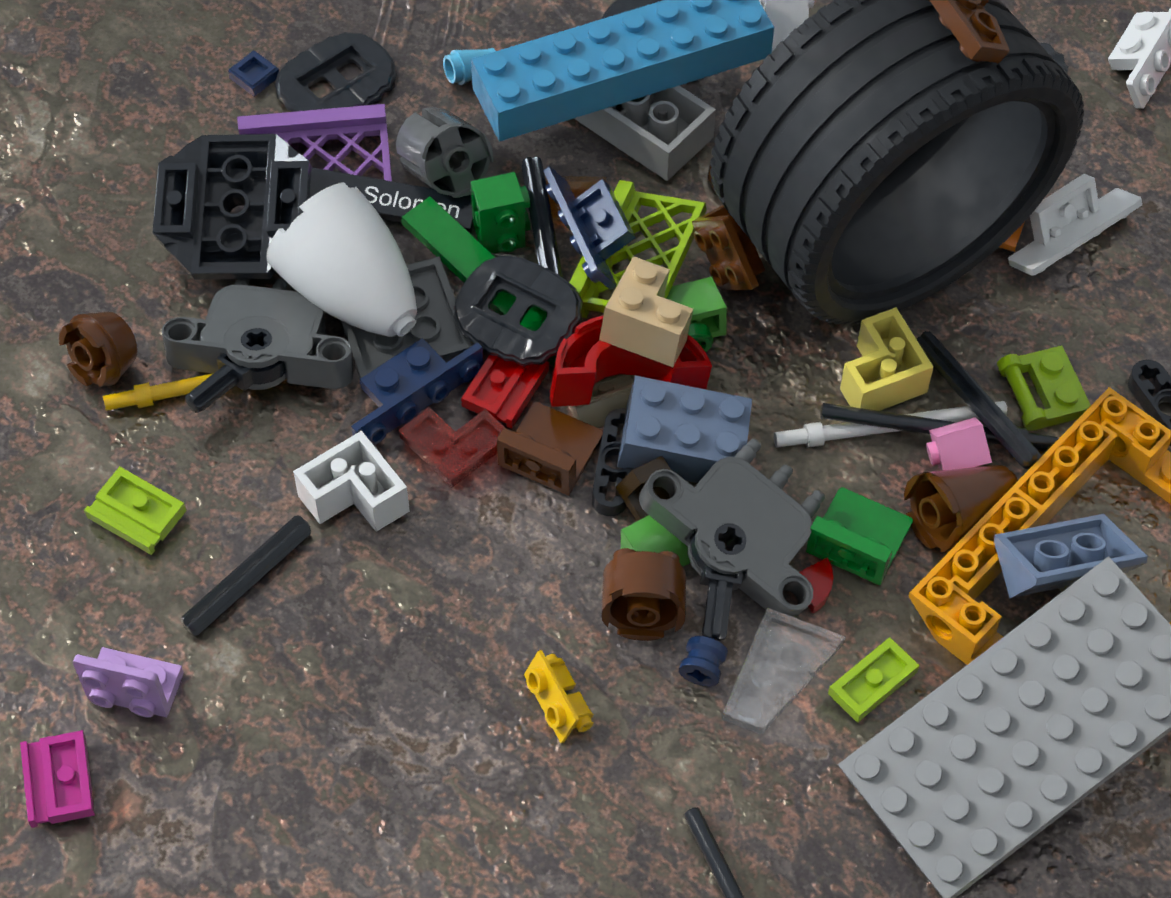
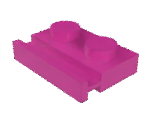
M83 730L40 738L39 742L29 744L27 741L20 742L27 818L31 828L38 827L40 823L50 822L54 824L95 816L87 743Z

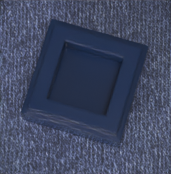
M253 50L231 67L228 73L232 81L255 97L276 80L279 68Z

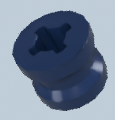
M691 637L686 645L688 656L681 661L679 667L680 675L687 681L700 686L710 687L717 685L721 677L719 666L726 661L728 655L726 646L709 637Z

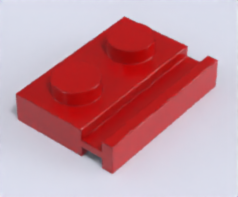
M489 355L461 397L462 407L495 422L500 420L506 423L508 428L512 429L549 372V362L546 361L543 365L530 364L523 367L515 362L504 361L498 356Z

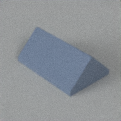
M1105 514L995 534L994 544L1009 598L1071 586L1108 556L1124 574L1146 564L1148 558Z

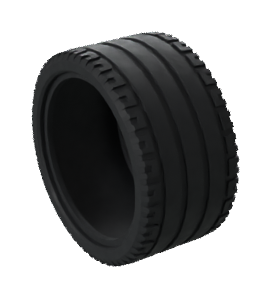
M833 0L827 6L819 9L813 16L807 18L797 29L795 28L784 41H781L776 46V49L752 73V77L745 82L741 88L742 91L735 97L733 105L726 112V119L719 127L720 132L716 135L714 141L716 144L712 148L711 153L713 157L710 160L712 167L710 175L714 190L727 212L730 213L795 298L819 320H824L827 323L833 322L834 324L861 323L863 319L895 307L900 311L947 287L977 266L1002 245L1039 206L1065 169L1077 145V139L1080 136V129L1083 125L1084 103L1082 95L1066 71L1060 67L1000 0H989L984 6L985 11L997 19L1010 50L1000 63L976 62L967 58L961 52L960 43L952 31L940 22V14L929 0Z

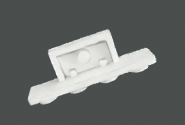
M1171 8L1168 12L1146 11L1136 13L1108 58L1112 70H1133L1126 81V85L1136 109H1144L1163 75L1169 69L1171 63Z
M1082 174L1043 199L1030 215L1034 241L1008 257L1009 265L1032 276L1043 272L1047 267L1065 255L1072 253L1076 248L1091 238L1098 236L1102 231L1119 220L1126 218L1131 212L1141 207L1142 198L1115 188L1098 199L1095 178Z

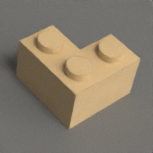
M633 256L605 307L599 340L674 367L687 341L693 308L664 298L670 269Z

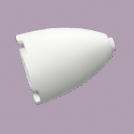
M342 182L316 193L299 206L303 213L294 219L287 231L283 228L277 230L267 250L268 263L290 286L307 300L339 320L388 337L395 335L399 337L404 336L416 324L414 318L417 314V306L408 268L389 228L357 187L349 188Z

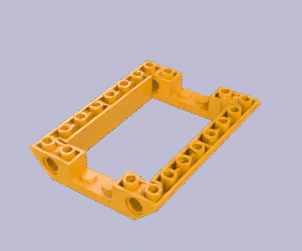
M1108 387L909 592L910 600L935 641L968 665L1003 638L997 632L1002 616L983 601L980 603L975 601L985 588L1002 572L994 544L995 534L1046 525L1107 460H1110L1171 504V452L1168 451L1171 442V430Z

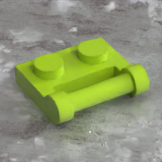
M1062 345L1021 356L1009 354L997 362L1000 374L1007 378L1023 412L1021 420L1029 431L1077 420L1091 406ZM1022 373H1029L1044 405V410L1037 407Z

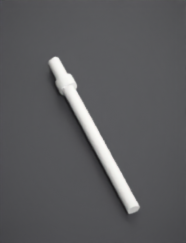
M995 402L1007 416L1006 402ZM969 406L904 414L952 422H961L975 417L980 420ZM821 422L804 424V427L801 429L774 432V444L776 448L806 444L807 447L823 446L825 441L903 430L849 422L822 426Z

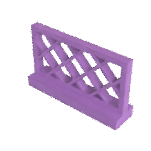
M385 104L237 117L239 134H277L289 145L301 142L309 148L303 154L307 160H310L316 153L328 162L324 170L333 171L336 168L341 173L362 176L373 165L384 173V180L392 181ZM380 136L381 144L372 154L358 145L364 137ZM338 139L346 146L335 157H332L321 148L328 140ZM352 150L365 159L355 172L340 163ZM381 155L383 163L378 160Z

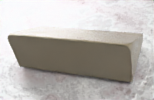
M618 374L599 381L593 387L590 405L569 406L573 417L597 428L604 426L605 419L611 411L619 408L626 409L636 375Z

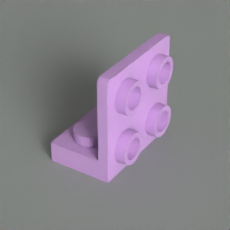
M104 647L101 648L97 659L76 654L73 660L74 668L87 699L95 705L104 708H111L113 705L129 708L131 712L142 717H152L154 714L168 717L184 674L181 665Z

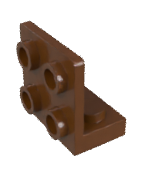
M723 205L692 221L695 229L694 239L698 247L706 253L711 265L709 272L716 285L720 286L722 290H752L759 286L755 276L765 271L756 247Z
M534 402L516 432L504 428L497 438L498 465L569 496L599 446L603 430L539 402Z

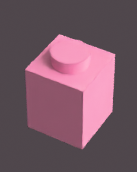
M976 417L929 430L932 442L926 443L931 465H938L941 471L973 468L992 463L983 424Z

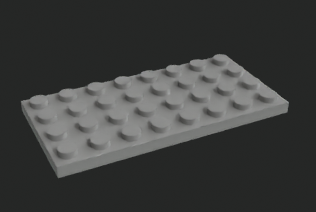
M1108 556L841 761L838 766L941 897L956 898L1171 732V625Z

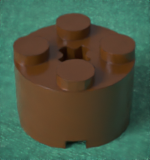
M629 548L615 551L613 560L606 565L603 572L601 613L603 623L607 627L609 623L615 626L618 635L639 641L664 638V631L675 627V632L681 629L686 617V572L680 564L679 556L671 551L659 553L649 551L636 552Z

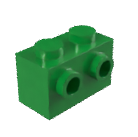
M515 172L470 181L473 229L477 241L491 254L508 253L518 248L526 247L525 232L531 230L530 219L526 209L530 208V199L526 186H519Z

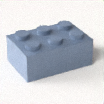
M635 376L627 401L617 467L624 469L628 467L634 470L663 456L673 472L686 481L699 483L717 461L726 457H735L740 449L747 445L752 399Z

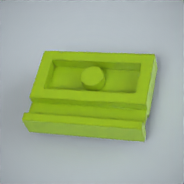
M120 466L96 494V500L93 504L84 509L88 519L150 555L154 553V547L157 543L165 539L187 511L182 501Z

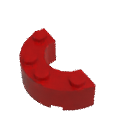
M602 315L576 326L575 333L568 339L564 338L561 342L555 361L550 389L551 407L590 405L595 384L605 377L618 374L636 375L707 389L712 364L700 344L689 334L674 367L601 341L599 338L604 316Z

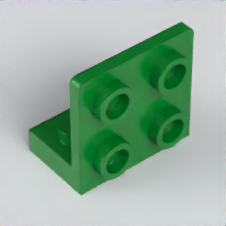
M841 487L838 489L824 517L817 516L810 528L812 532L808 538L806 553L822 560L828 558L831 564L881 586L912 526L913 519Z

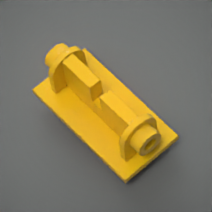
M539 650L524 676L529 690L536 696L545 713L548 725L553 728L560 743H564L574 728H577L578 732H585L593 726L591 720L593 713L580 692L566 694L565 691L574 689L576 684L564 660L557 658L556 654L545 656L543 651Z

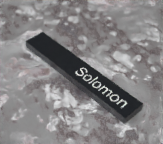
M312 168L310 198L329 186L344 182L349 188L357 187L383 220L402 223V216L430 196L471 234L473 227L471 195L454 198L450 195L440 194L433 188Z

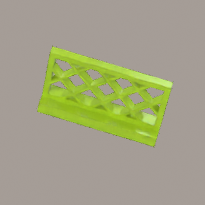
M619 180L613 193L633 233L641 231L645 239L630 246L625 245L605 261L618 285L625 270L614 274L611 270L612 266L627 258L631 261L634 255L652 248L656 256L645 261L659 266L664 265L665 268L670 269L664 296L667 299L694 239L695 229L692 221L705 215L707 211L706 203L635 191L634 182ZM641 205L654 207L658 210L642 219L638 215ZM681 212L692 214L690 219L677 225L671 218ZM664 220L670 227L654 235H651L647 229ZM676 237L679 241L678 246L663 252L658 244ZM582 256L569 283L577 289L583 301L582 317L587 318L590 310L604 313L609 299L597 298L600 292L608 288L600 281L594 283L587 276L582 267V264L586 262Z

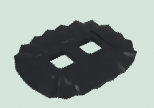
M344 32L336 36L327 37L322 42L314 44L308 50L301 52L294 59L288 61L278 73L275 88L277 98L284 103L286 109L292 112L365 106L378 102L385 92L392 90L393 82L397 78L394 60L377 41L362 33ZM348 63H355L363 73L352 80H347L338 72V69ZM320 80L327 81L335 89L323 98L317 97L309 89L310 86Z
M500 256L483 262L465 281L455 301L454 320L461 335L468 338L473 344L478 342L488 354L498 356L504 361L515 362L523 367L530 364L543 365L550 357L557 355L563 339H568L574 333L575 327L582 322L583 301L577 289L553 271L520 257ZM502 291L516 297V301L505 315H500L489 309L498 293ZM532 307H537L548 313L547 318L537 331H531L521 326L523 318Z

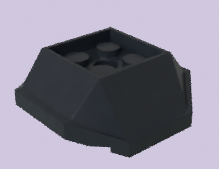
M277 134L201 135L183 147L174 156L170 155L158 163L152 233L194 280L270 279L276 271L267 261L269 244L278 229L283 228L287 231L294 219L303 213L299 206L310 198L312 170L310 162ZM244 206L240 212L230 213L235 207Z

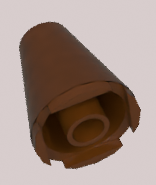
M1003 465L923 472L914 475L906 484L904 501L910 499L912 509L906 515L913 519L911 527L915 535L926 547L930 549L938 547L941 549L940 552H946L951 550L1018 479L1012 471Z

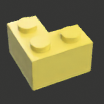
M897 307L863 319L857 342V348L863 357L844 364L840 390L850 407L881 411L927 393L933 365Z

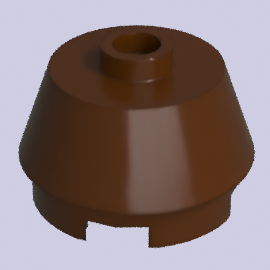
M113 312L75 315L69 324L61 328L59 333V346L66 344L68 354L72 360L71 363L67 364V367L73 376L85 386L93 383L99 385V387L114 385L137 357V343L131 328L124 319Z

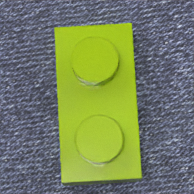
M889 637L829 687L828 695L858 723L918 672L919 664Z

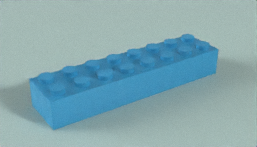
M663 0L472 58V88L500 142L765 59L772 53L774 25L759 0Z

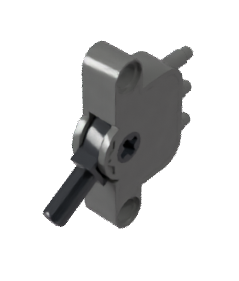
M278 278L272 288L250 286V279H237L234 285L224 287L215 294L205 320L176 317L167 321L162 327L165 356L170 366L182 370L213 373L185 397L186 403L195 413L204 411L235 385L243 391L246 389L265 390L277 386L286 379L290 384L340 389L350 384L353 379L352 348L350 343L344 338L326 335L324 311L307 300L299 292L288 291V283L283 278Z
M751 439L747 445L740 449L735 457H726L717 461L695 487L672 470L660 469L650 475L639 495L642 509L688 546V556L691 564L701 576L700 584L708 586L702 635L717 641H723L727 636L732 591H736L738 588L772 616L782 621H790L797 618L811 604L814 594L812 585L807 578L789 565V563L808 540L812 532L810 530L812 526L811 518L820 508L825 495L820 490H815L800 505L782 490L787 484L789 477L793 474V469L789 465H782L778 471L774 472L770 479L750 465L761 448V443L757 439ZM653 487L665 489L670 499L665 500L657 497ZM720 540L726 541V548L731 549V550H730V551L726 550V549H725V543L722 542V541H720ZM783 591L792 592L798 600V605L788 603L783 597Z

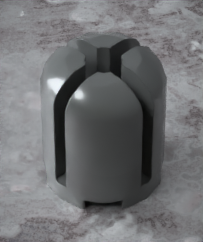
M442 108L422 109V116L416 112L413 113L402 124L396 140L397 153L402 156L400 162L404 169L440 194L450 195L454 198L471 195L470 181L483 179L488 171L489 163L494 161L492 145L487 136L468 122Z

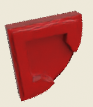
M828 558L799 572L807 578L814 590L813 599L808 606L812 613L817 612L825 605L832 590L834 575Z

